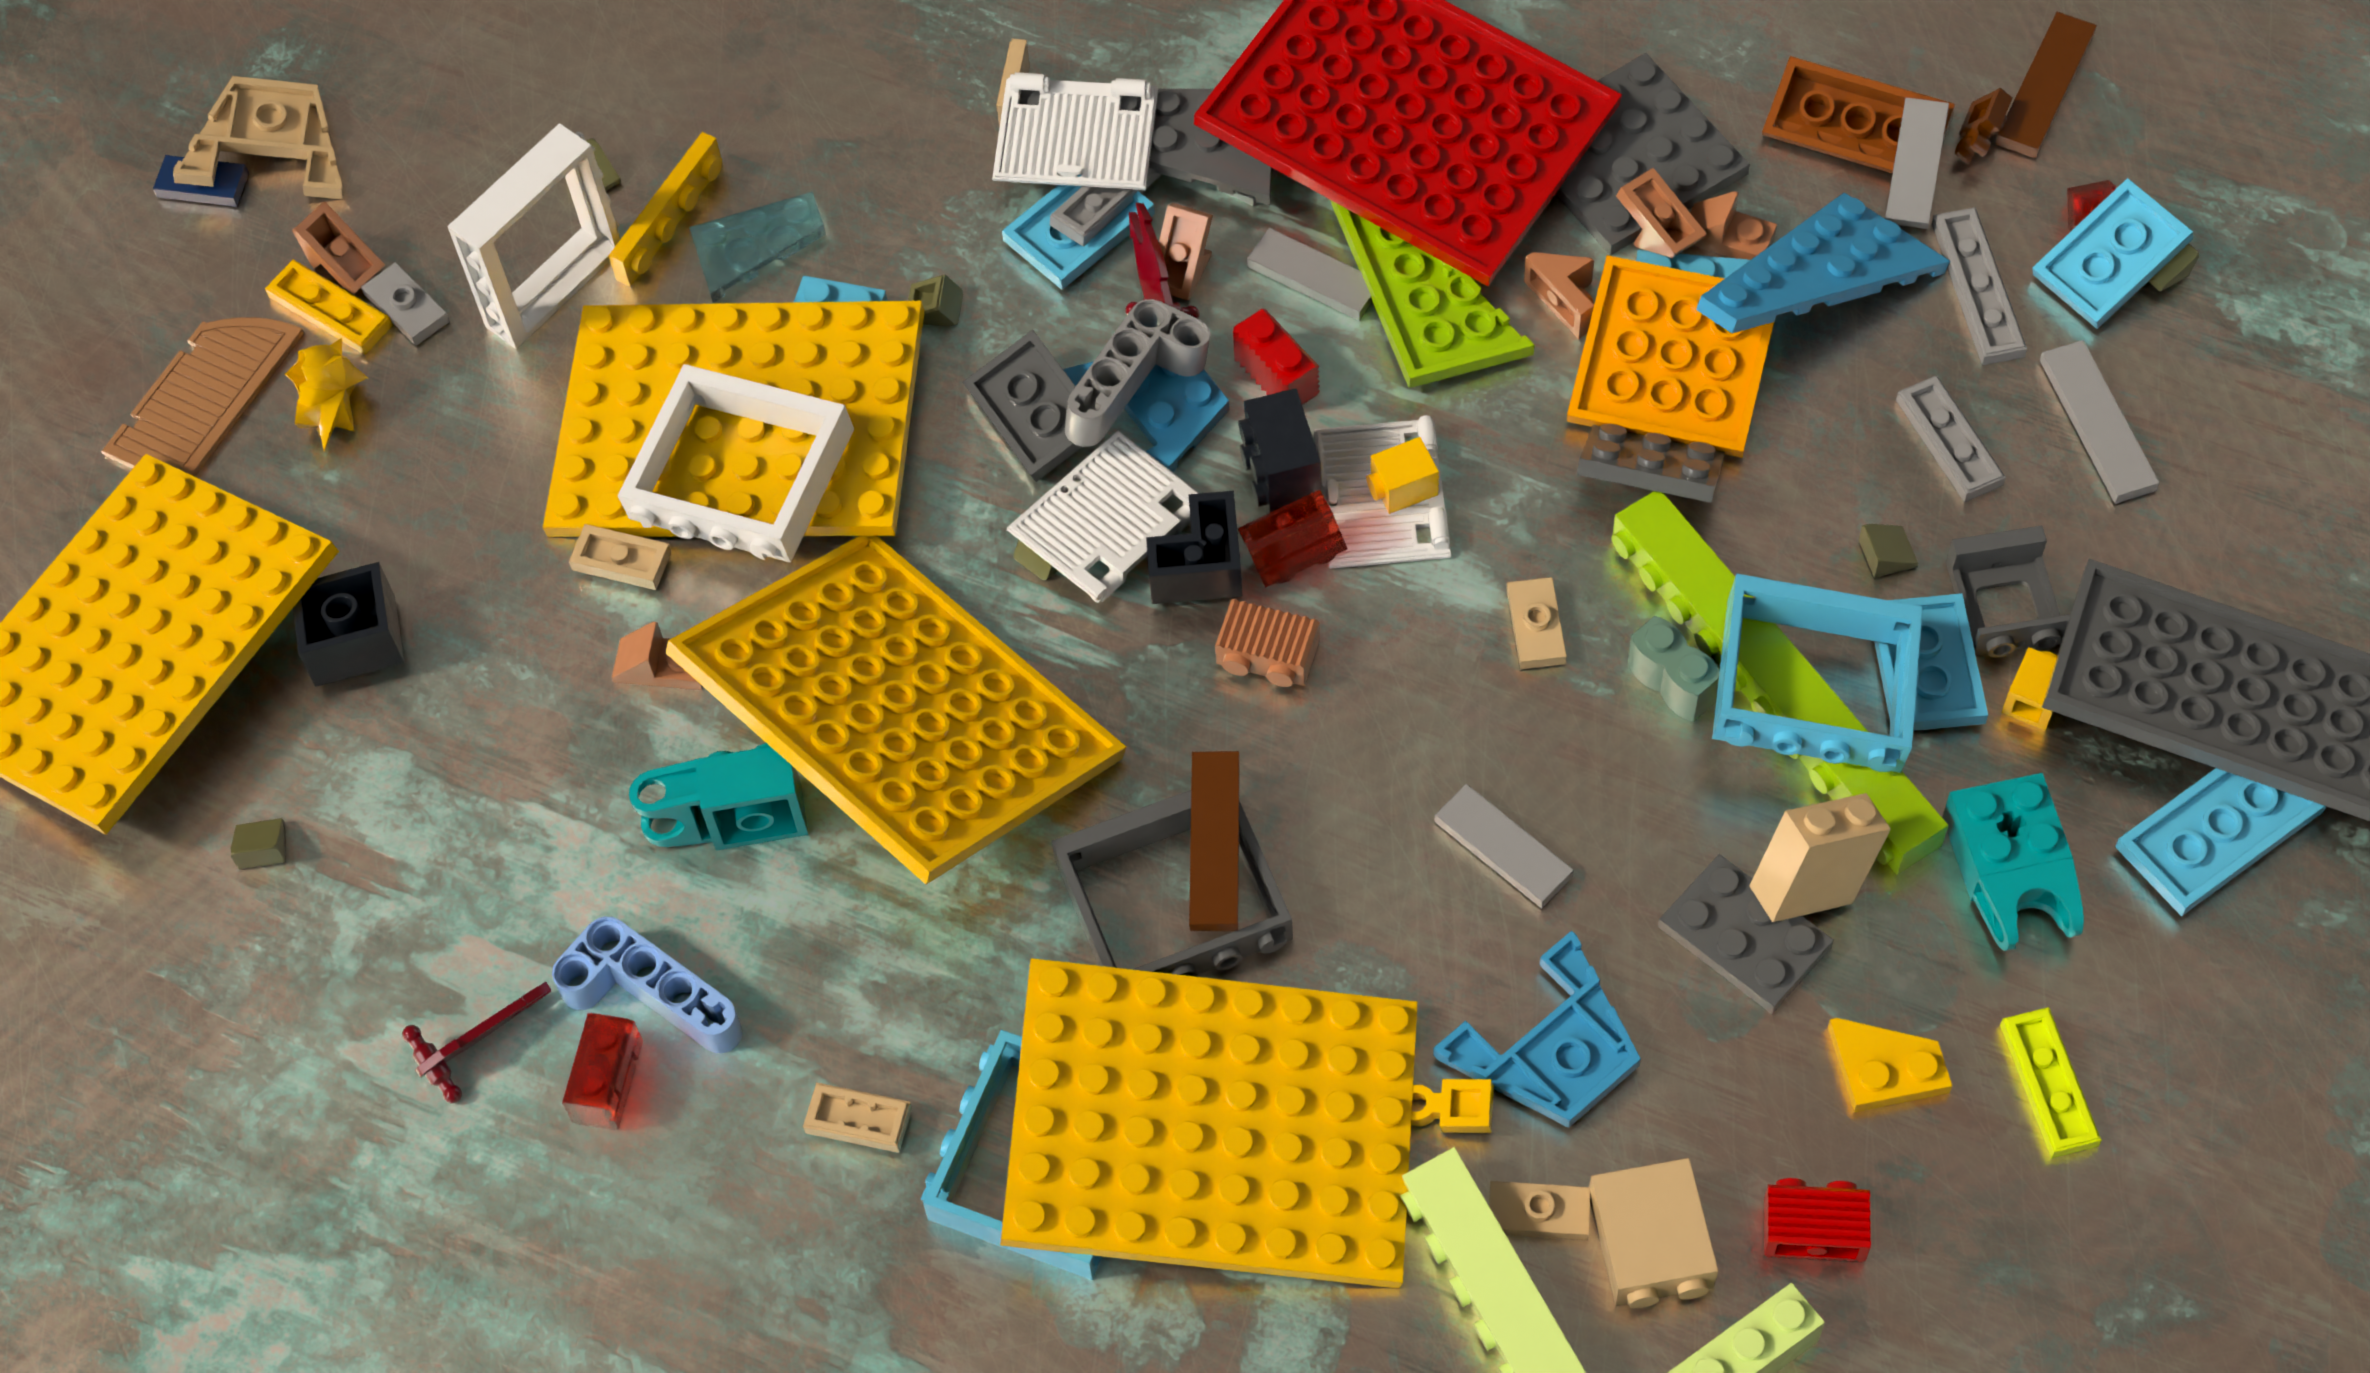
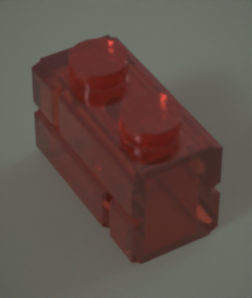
M1320 489L1237 528L1265 588L1275 583H1286L1296 573L1315 564L1328 563L1335 558L1336 554L1348 549L1336 519Z
M596 1013L587 1014L562 1101L573 1123L609 1130H619L636 1069L634 1061L638 1060L643 1044V1039L640 1032H638L635 1021L628 1018Z

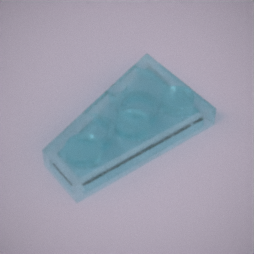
M813 192L689 227L713 303L725 297V290L741 280L746 284L759 276L758 270L776 259L785 260L826 235Z

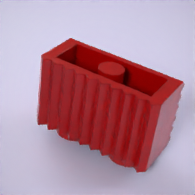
M1260 309L1234 326L1235 362H1240V367L1245 368V373H1250L1251 379H1256V385H1261V390L1266 391L1267 395L1296 388L1302 405L1318 395L1320 392L1318 389L1320 387L1318 384L1320 382L1318 380L1320 377L1318 375L1320 372L1318 368L1320 366L1266 309Z
M1784 1178L1778 1180L1776 1185L1768 1184L1764 1196V1256L1768 1258L1773 1256L1777 1258L1786 1257L1788 1259L1795 1257L1797 1259L1806 1258L1809 1260L1814 1258L1829 1261L1846 1260L1849 1262L1866 1261L1871 1248L1870 1190L1857 1189V1185L1849 1181H1833L1828 1183L1826 1187H1808L1804 1180Z

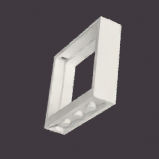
M560 123L447 226L485 327L515 349L520 347L610 261L608 255L620 241L617 229L619 224L613 217L610 207L612 201L604 188L602 181L604 175L597 165L594 155L595 148L585 141L583 133L578 131L573 133ZM565 177L582 228L512 293L494 242Z
M684 364L618 494V498L628 518L641 522L644 528L656 526L670 530L673 534L684 539L697 537L708 540L715 546L725 550H732L734 547L749 551L763 560L767 556L791 563L850 440L854 427L846 406L843 404ZM695 405L816 436L774 525L652 492Z

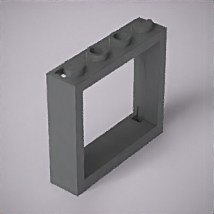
M1191 790L1052 840L1056 865L1098 966L1117 968L1077 871L1191 830ZM1240 801L1239 853L1268 919L1132 970L1197 977V975L1215 968L1217 970L1232 968L1240 963L1242 958L1260 951L1264 954L1275 952L1284 947L1287 941L1293 940L1292 918Z

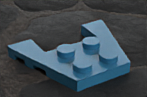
M1093 362L1063 370L1076 386ZM1156 364L1124 408L1154 446L1146 452L1172 472L1178 468L1177 462L1191 447L1196 448L1230 410L1228 398L1205 370L1194 376H1181Z
M1570 931L1540 957L1539 964L1570 997L1510 1049L1500 1055L1467 1021H1464L1433 1048V1056L1438 1061L1473 1079H1491L1494 1090L1568 1128L1640 1066L1641 1061L1614 1006H1611L1600 986V979L1593 966L1589 965L1581 949L1582 945L1573 931Z

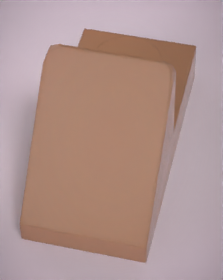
M1654 168L1621 187L1616 195L1642 228L1634 242L1637 248L1673 258L1704 239L1707 235Z
M1735 191L1694 203L1690 212L1707 233L1704 239L1693 246L1736 259L1751 260L1771 246L1776 235L1777 224L1737 212L1739 192Z
M325 201L292 230L311 266L315 269L321 264L352 295L385 266L376 254Z
M1171 203L1167 206L1159 245L1169 276L1167 282L1170 294L1184 300H1190L1211 258L1212 251L1205 249L1213 215L1176 203Z
M1530 253L1525 258L1524 282L1569 330L1580 339L1588 332L1594 308V301L1585 290L1592 283L1594 260L1579 256Z
M651 622L620 638L612 673L613 683L692 690L703 689L699 682L666 654L670 638H663L658 622Z

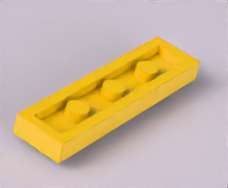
M701 132L608 255L616 281L631 287L637 277L648 270L655 253L663 243L668 242L672 238L676 225L686 212H690L696 206L700 193L709 181L717 178L723 162L715 137Z

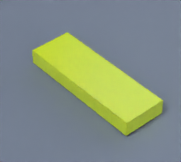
M2047 1007L2003 1018L2000 1024L2001 1030L2051 1159L2099 1147L2102 1140L2050 1008Z

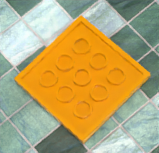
M1607 255L1567 412V422L1590 427L1593 425L1616 424L1624 427L1627 432L1641 435L1660 433L1668 436L1671 441L1685 444L1704 442L1712 445L1716 450L1724 451L1725 455L1743 458L1774 322L1730 333L1696 310L1701 296L1724 280V278Z

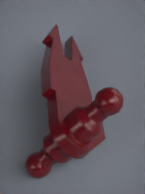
M1136 203L1137 212H1129L1130 239H1133L1138 276L1144 295L1143 300L1154 299L1161 301L1198 319L1200 312L1197 307L1192 305L1181 307L1178 302H1172L1167 282L1169 276L1166 264L1151 224L1153 219L1144 203ZM1137 302L1127 304L1125 308L1127 315Z
M547 982L542 983L439 1050L436 1049L433 1043H428L424 1040L418 1026H406L403 1029L402 1038L414 1050L412 1058L418 1065L415 1071L420 1078L425 1076L431 1085L438 1086L446 1102L450 1104L458 1102L462 1097V1091L451 1080L452 1071L446 1062L549 994L551 988Z

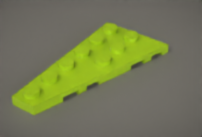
M1330 200L1409 388L1534 355L1535 345L1526 335L1521 337L1509 324L1510 318L1501 308L1495 309L1481 294V287L1470 276Z

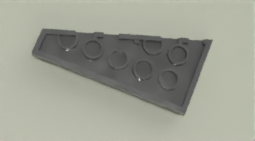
M1158 89L1149 168L1154 169L1156 173L1190 183L1200 180L1217 185L1219 191L1234 195L1235 191L1255 196L1256 202L1270 205L1272 167L1194 125V114L1214 89ZM1021 90L1020 104L1039 105L1040 91ZM1122 96L1120 110L1140 111L1141 97Z

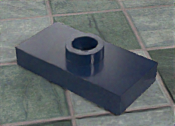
M165 155L153 187L157 198L238 206L249 175L245 164L218 161L214 187L174 183L173 170L178 160L182 162L184 157Z

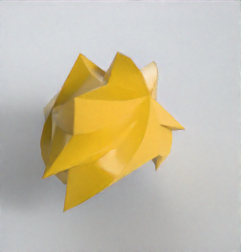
M342 338L331 345H315L298 351L297 362L284 373L294 383L299 394L295 425L298 428H317L322 440L323 450L325 451L334 427L355 432L349 396L355 385L368 377L357 369L346 356L342 355Z

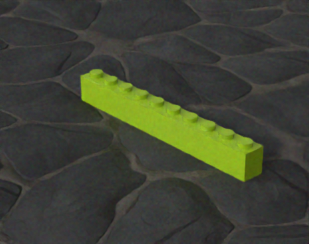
M1653 491L1615 514L1612 543L1621 557L1624 559L1629 558L1639 569L1640 577L1646 587L1651 591L1656 590L1667 602L1668 611L1673 619L1679 624L1684 623L1694 634L1695 642L1700 651L1709 657L1712 656L1720 665L1727 601L1735 576L1667 496L1662 492ZM1743 618L1735 690H1741L1748 698L1753 712L1868 732L1776 623ZM1799 754L1789 755L1793 759L1798 758L1807 768L1810 779L1817 790L1823 794L1828 793L1833 800L1867 793L1891 828L1876 860L1883 865L1888 864L1896 875L1942 847L1949 825L1903 771L1901 773L1893 771L1878 772L1860 765L1849 763L1833 764L1821 758Z

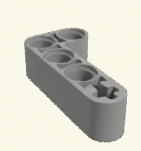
M1145 299L1138 302L1069 395L1064 428L1068 440L1082 447L1098 444L1155 364L1181 376H1194L1203 371L1206 365L1210 341V329L1201 320L1161 301Z

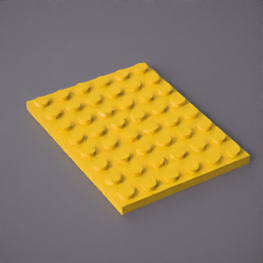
M922 301L583 305L543 523V530L547 537H579L584 524L639 537L677 536L670 530L656 526L644 528L641 522L630 520L618 498V494L684 364L845 405L854 431L804 536H896L925 311ZM695 405L652 492L774 525L816 436Z
M145 454L0 623V777L107 835L334 559L339 550L332 541Z
M878 536L856 537L669 639L666 654L926 885L1122 760L1127 747Z
M1031 958L1000 1246L1400 1289L1403 1283L1407 1208L1400 1195L1408 1191L1402 1175L1409 1172L1418 1002Z

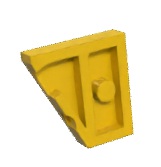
M1830 1019L1828 1029L1854 1113L1950 1093L1952 1083L1938 1041L1845 1019Z

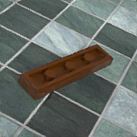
M2056 12L2007 114V122L1997 135L1996 145L2036 159L2094 37L2097 25Z
M1239 751L1192 752L1190 931H1238Z

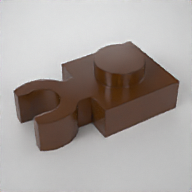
M2001 87L1973 101L1970 105L1959 135L1963 138L1955 149V155L1966 164L1971 162L1975 152L1981 157L1986 155L1991 145L1989 138L1999 133L2007 122L2006 113L2012 97Z

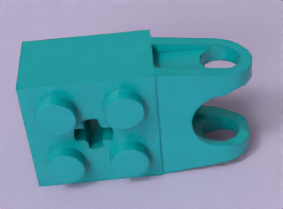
M767 743L758 745L755 749L739 752L717 751L711 753L708 757L649 770L640 774L633 781L629 789L632 807L638 814L642 815L641 828L644 837L658 847L713 842L715 850L718 851L808 835L803 790L798 771ZM657 784L666 789L664 798L655 803L646 804L639 799L641 791L649 785ZM671 818L677 820L675 827L670 832L660 834L651 829L654 819Z
M2043 773L1951 791L1942 818L1949 825L1947 834L1970 901H1975L1992 937L2001 950L2016 949L2015 945L2019 942L2017 912L2026 908H2037L2047 912L2053 917L2057 926L2067 937L2080 936L2084 927V914L2074 860Z

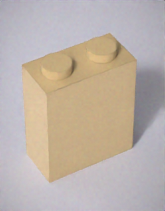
M1867 793L1786 810L1749 886L1772 922L1853 904L1891 828Z
M1689 1158L1591 1176L1589 1184L1590 1203L1615 1306L1629 1304L1630 1308H1645L1656 1304L1659 1298L1679 1295L1680 1299H1694L1707 1294L1709 1289L1714 1288L1718 1268Z

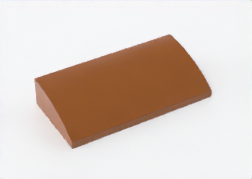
M1790 56L1765 122L1762 135L1893 174L1905 98L1949 103L1943 143L1953 119L1955 104Z

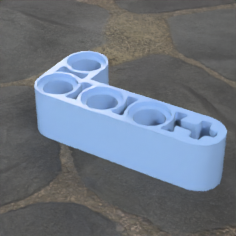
M604 916L590 923L557 959L553 966L552 977L563 1001L572 1009L586 1010L592 1008L617 983L713 1053L729 1052L738 1046L742 1039L743 1030L734 1005L727 997L614 917ZM619 941L615 948L601 951L602 946L607 942ZM648 966L655 967L654 971L647 976H636L642 968ZM588 976L581 985L568 986L574 978ZM680 993H691L690 997L684 1002H671ZM705 1012L707 1013L708 1018H709L711 1021L714 1022V1023L711 1024L710 1026H709V1024H708V1022H707V1019H706V1017H705V1015H704Z

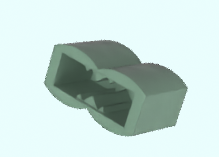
M1654 616L1631 635L1628 666L1631 672L1643 685L1661 692L1664 702L1675 714L1685 720L1694 722L1716 703L1720 672L1718 666L1707 654L1699 649L1688 646L1686 639L1677 627L1663 618Z

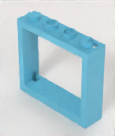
M1736 573L1727 601L1712 739L1726 741L1734 746H1754L1771 749L1783 755L1799 754L1821 758L1833 764L1849 763L1869 767L1878 772L1893 771L1901 773L1912 749L1923 607ZM1744 595L1755 596V598L1744 597ZM1743 618L1897 645L1890 735L1733 708ZM1896 622H1901V623H1906V624H1905V625L1896 624Z
M1000 1030L995 1044H990L987 1052L983 1051L979 1062V1070L982 1073L976 1086H968L963 1095L959 1112L963 1115L956 1130L950 1128L947 1131L940 1149V1156L943 1159L937 1173L930 1172L926 1177V1188L921 1197L928 1220L1000 1246L1002 1221L953 1204L952 1200L1012 1066L1019 1068L1022 1037L1004 1030ZM1000 1246L1093 1280L1102 1259L1101 1256Z

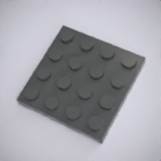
M1644 53L1597 80L1601 84L1622 94L1620 105L1555 195L1611 256L1635 242L1642 231L1641 226L1616 197L1620 188L1654 168L1682 204L1689 210L1693 207L1694 203L1708 199L1747 176L1750 164L1647 53Z

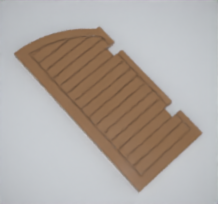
M239 317L208 323L202 322L187 341L191 346L195 347L190 355L179 351L131 412V416L138 420L134 428L122 424L101 452L105 456L130 468H134L141 458L148 454L192 476H196L305 334L303 329L286 322L257 317Z

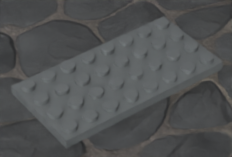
M2092 559L2088 560L2041 708L2370 821L2369 653Z

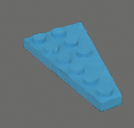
M1842 193L1704 293L1699 300L1696 310L1730 333H1736L1772 323L1776 315L1793 311L1796 315L1810 312L1812 305L1824 302L1829 307L1879 293L1883 285L1897 281L1904 286L1915 283L1917 277L1922 274L1929 273L1932 277L1943 275L1947 270L1950 260L1900 229L1896 223L1886 220L1866 207L1859 199Z

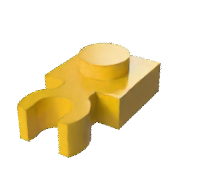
M1442 1079L1441 1093H1433L1431 1089L1424 1085H1413L1412 1100H1424L1426 1105L1421 1111H1412L1411 1125L1418 1127L1426 1126L1434 1121V1119H1440V1128L1445 1133H1491L1494 1092L1492 1080Z

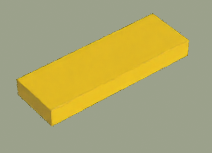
M294 259L265 288L269 298L335 338H342V342L364 355L393 326L389 316Z

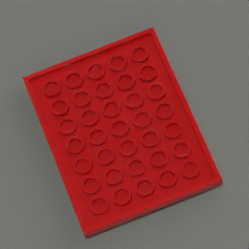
M1283 0L1194 114V125L1489 287L1620 105L1622 94L1445 0Z

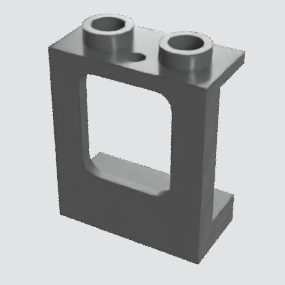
M2042 525L1952 539L1946 559V566L1954 593L1963 594L1976 657L1984 655L2003 657L2015 650L2028 649V647L2035 648L2036 650H2047L2062 642L2070 614L2060 615L2042 557L2047 543ZM2022 584L2028 588L2037 615L2036 620L1985 627L1976 592L1983 589Z

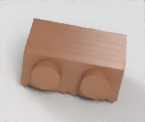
M1232 599L1215 645L1216 664L1222 665L1224 670L1237 676H1245L1248 672L1266 676L1271 683L1281 687H1289L1293 683L1305 686L1320 642V622L1315 618L1309 619L1307 616L1292 615L1290 612L1275 611L1271 607L1265 608L1262 605L1256 606L1254 603L1248 604L1245 601L1239 602L1237 599Z

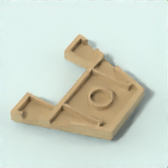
M232 76L208 113V121L200 134L194 135L189 143L188 153L182 162L178 160L173 170L174 183L214 187L219 153L221 151L307 160L303 181L304 196L343 199L341 177H339L336 157L331 145L318 85Z

